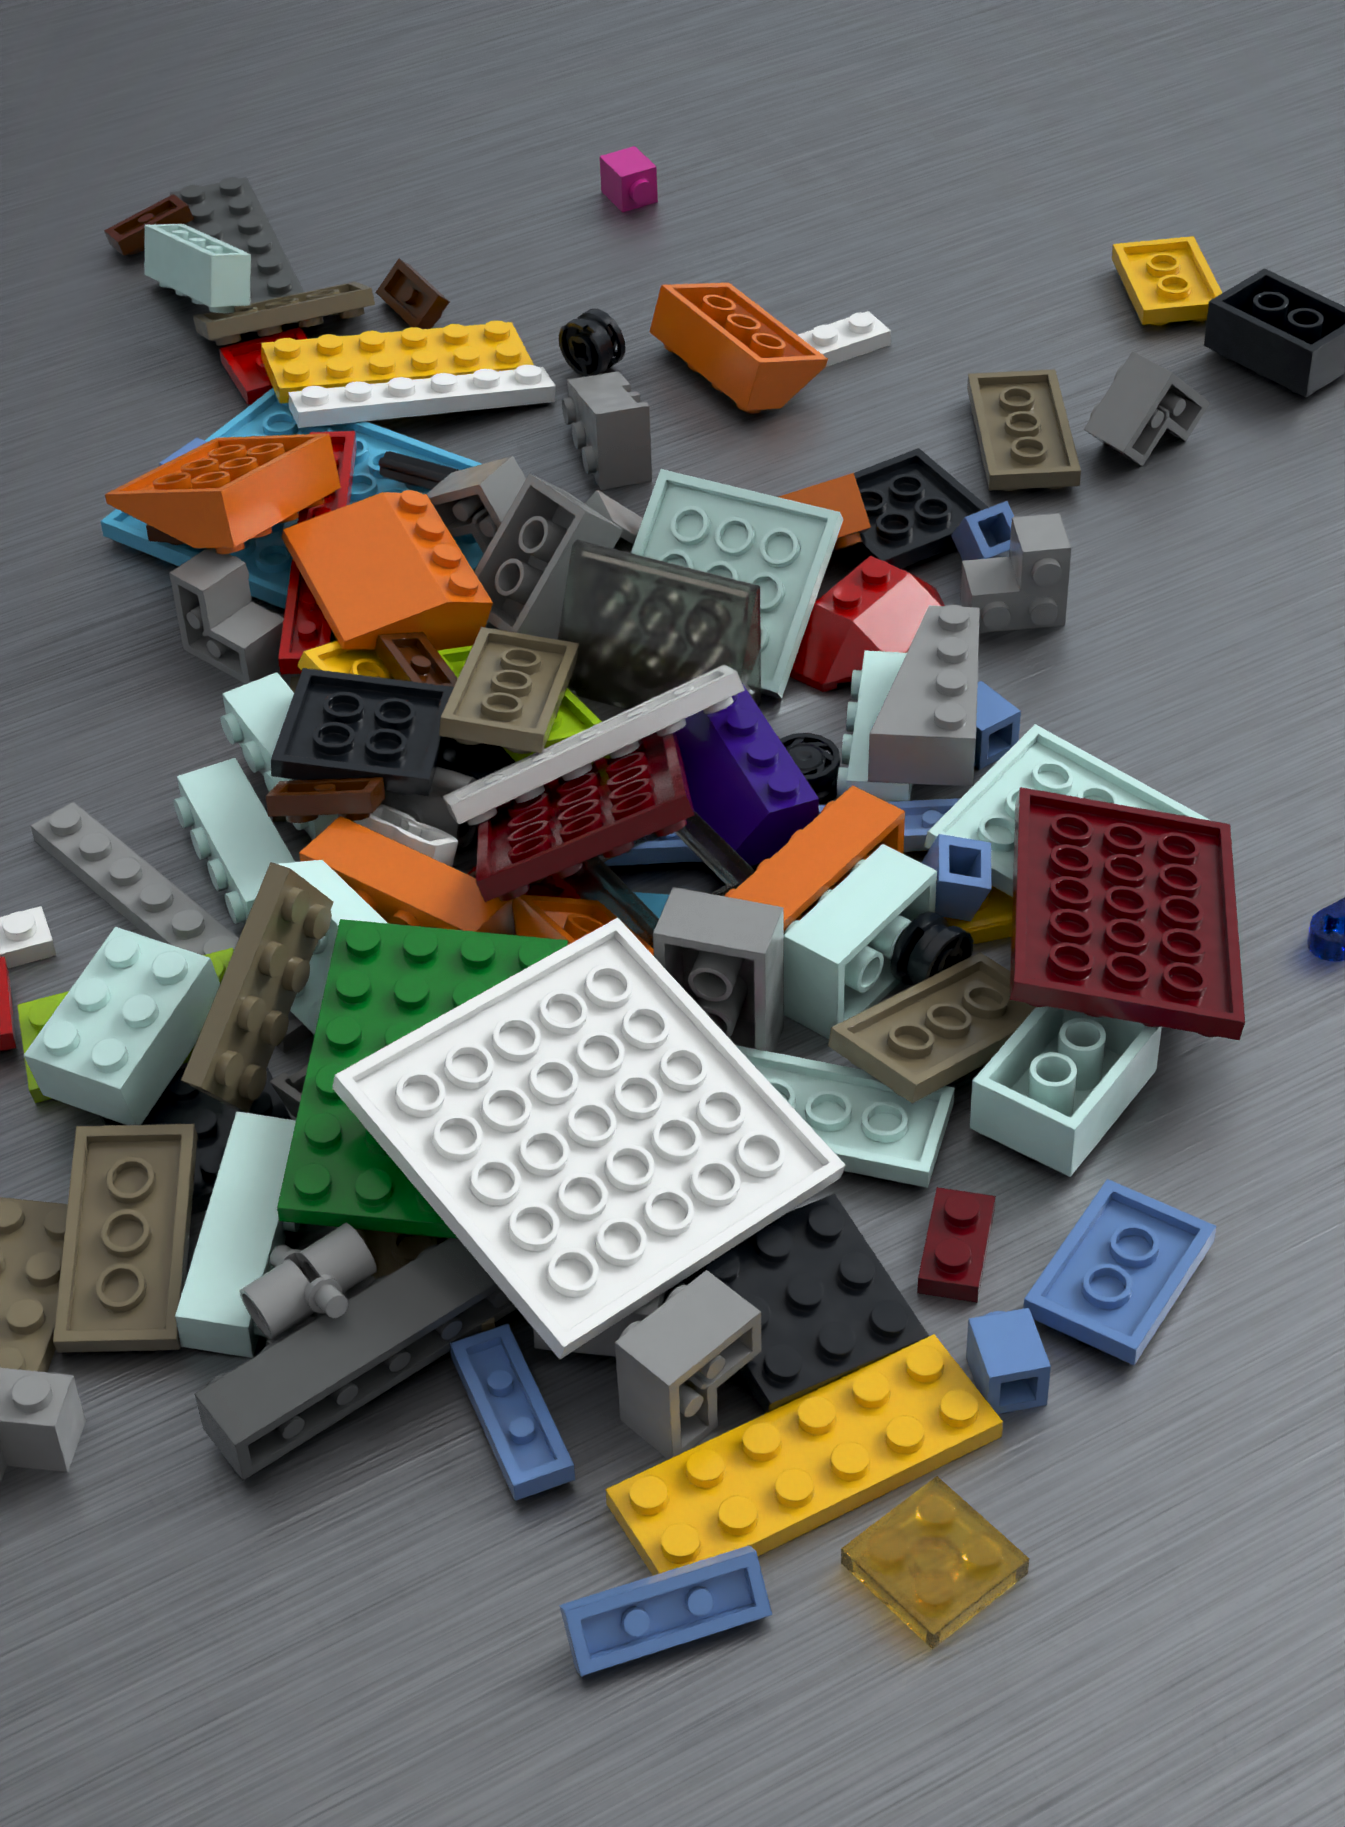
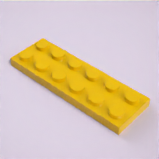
M498 320L489 321L481 325L463 326L460 324H449L444 328L433 329L410 327L397 332L380 333L377 331H366L360 335L349 336L326 334L313 339L295 340L292 338H281L275 342L261 343V359L279 404L289 403L288 392L302 391L309 386L336 388L345 387L351 382L376 384L386 383L397 377L416 380L431 378L439 373H449L456 376L474 374L475 371L480 369L506 371L516 370L521 365H534L513 323Z
M933 1334L605 1489L606 1504L652 1576L748 1545L756 1550L757 1556H760L1001 1438L1003 1421L936 1335Z

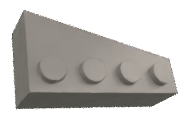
M960 605L928 607L869 734L868 782L973 786L980 608L963 607Z

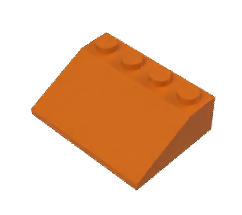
M329 433L215 438L106 493L105 498L107 504L193 548H215L217 554H230L244 549V542L249 539L271 534L272 526L297 519L299 517L298 512L302 509L324 504V497L340 489L341 485Z
M406 490L402 493L382 492L283 529L281 538L342 649L375 650L378 635L423 632L437 651L473 645L481 627H486L493 602L427 494L413 490Z

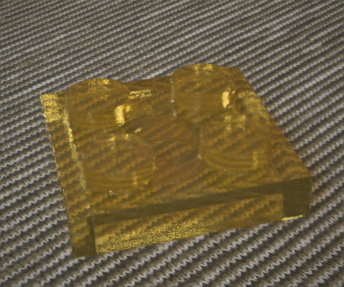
M938 1476L934 1477L841 1548V1564L932 1650L1026 1576L1030 1559Z

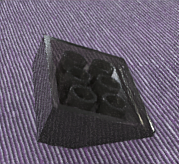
M576 540L573 543L558 640L579 643L577 662L567 686L575 696L628 710L722 665H726L738 672L741 682L758 708L760 707V586Z

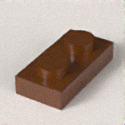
M172 194L104 230L110 245L123 256L127 254L133 255L145 250V225L186 224L194 218L188 204Z
M399 258L375 292L411 327L432 329L450 303L411 265Z
M423 632L378 635L375 653L395 680L455 686L458 678Z
M383 777L279 781L266 795L268 817L286 816L287 822L290 823L310 822L316 820L319 817L318 815H338V817L342 816L351 821L363 820L368 818L370 813H373L385 799Z

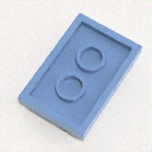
M1107 1179L1024 1298L1023 1309L1029 1308L1034 1320L1135 1365L1214 1243L1216 1226Z

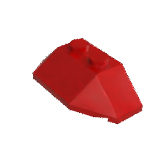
M869 556L815 601L789 677L821 692H826L837 688V683L852 682L853 670H862L865 650L907 653L928 607L945 606L937 589L907 571Z

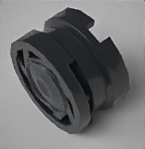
M589 309L581 314L578 319L569 321L560 329L558 337L562 355L567 364L583 377L601 374L607 368L620 362L624 357L625 340L622 331L615 320L600 309Z
M796 733L781 738L780 741L818 796L819 802L824 801L827 804L834 800L837 796V779L840 767V754L836 745L831 740L812 733Z
M928 911L914 919L901 934L894 947L890 971L893 977L902 983L916 985L971 957L974 940L969 932L958 926H950L947 919L937 913Z

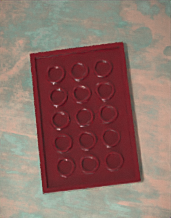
M655 732L638 740L640 746L627 755L611 758L608 754L591 762L592 769L578 778L565 781L561 776L544 784L545 791L531 800L516 803L515 799H512L495 807L497 814L478 825L476 884L484 901L487 902L499 897L500 901L515 899L531 889L530 883L547 876H551L553 880L566 878L578 872L583 867L582 862L600 854H603L604 858H613L632 849L635 845L634 840L651 833H655L657 837H662L682 829L687 824L686 819L695 816L676 733L658 736Z
M1020 787L1015 804L1010 1000L1024 1002L1035 1007L1047 1006L1081 1012L1092 1017L1104 1016L1138 1022L1148 1027H1166L1189 1031L1205 1037H1223L1240 1040L1245 1025L1230 824Z

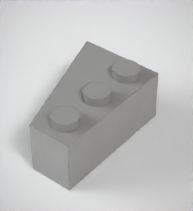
M619 371L568 379V398H562V411L566 425L572 424V436L576 449L582 448V459L586 474L593 473L600 490L651 482L652 458L649 404L647 402L637 403L641 402L640 394L637 391L630 392L631 384Z

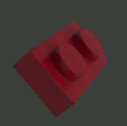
M936 1188L918 1275V1294L978 1303L995 1212L996 1196Z

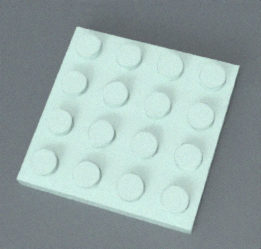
M660 469L599 640V648L606 653L697 677L722 665H726L738 672L740 680L747 690L782 699L843 522L841 513Z
M1035 724L927 832L924 847L930 849L938 834L991 842L992 886L1013 897L1015 804L1020 787L1204 820L1209 819Z

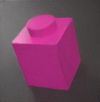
M633 146L599 156L601 192L622 213L658 202L657 166L638 148Z

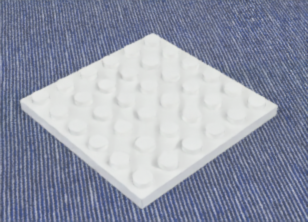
M619 918L610 921L334 1076L333 1090L559 1359L570 1354L840 1179L846 1166Z

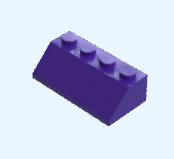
M744 685L745 691L732 696L734 702L730 706L712 714H705L703 710L685 718L687 724L675 732L695 816L687 818L721 875L760 864L763 860L770 859L788 843L791 836L797 830H803L819 815L818 796Z

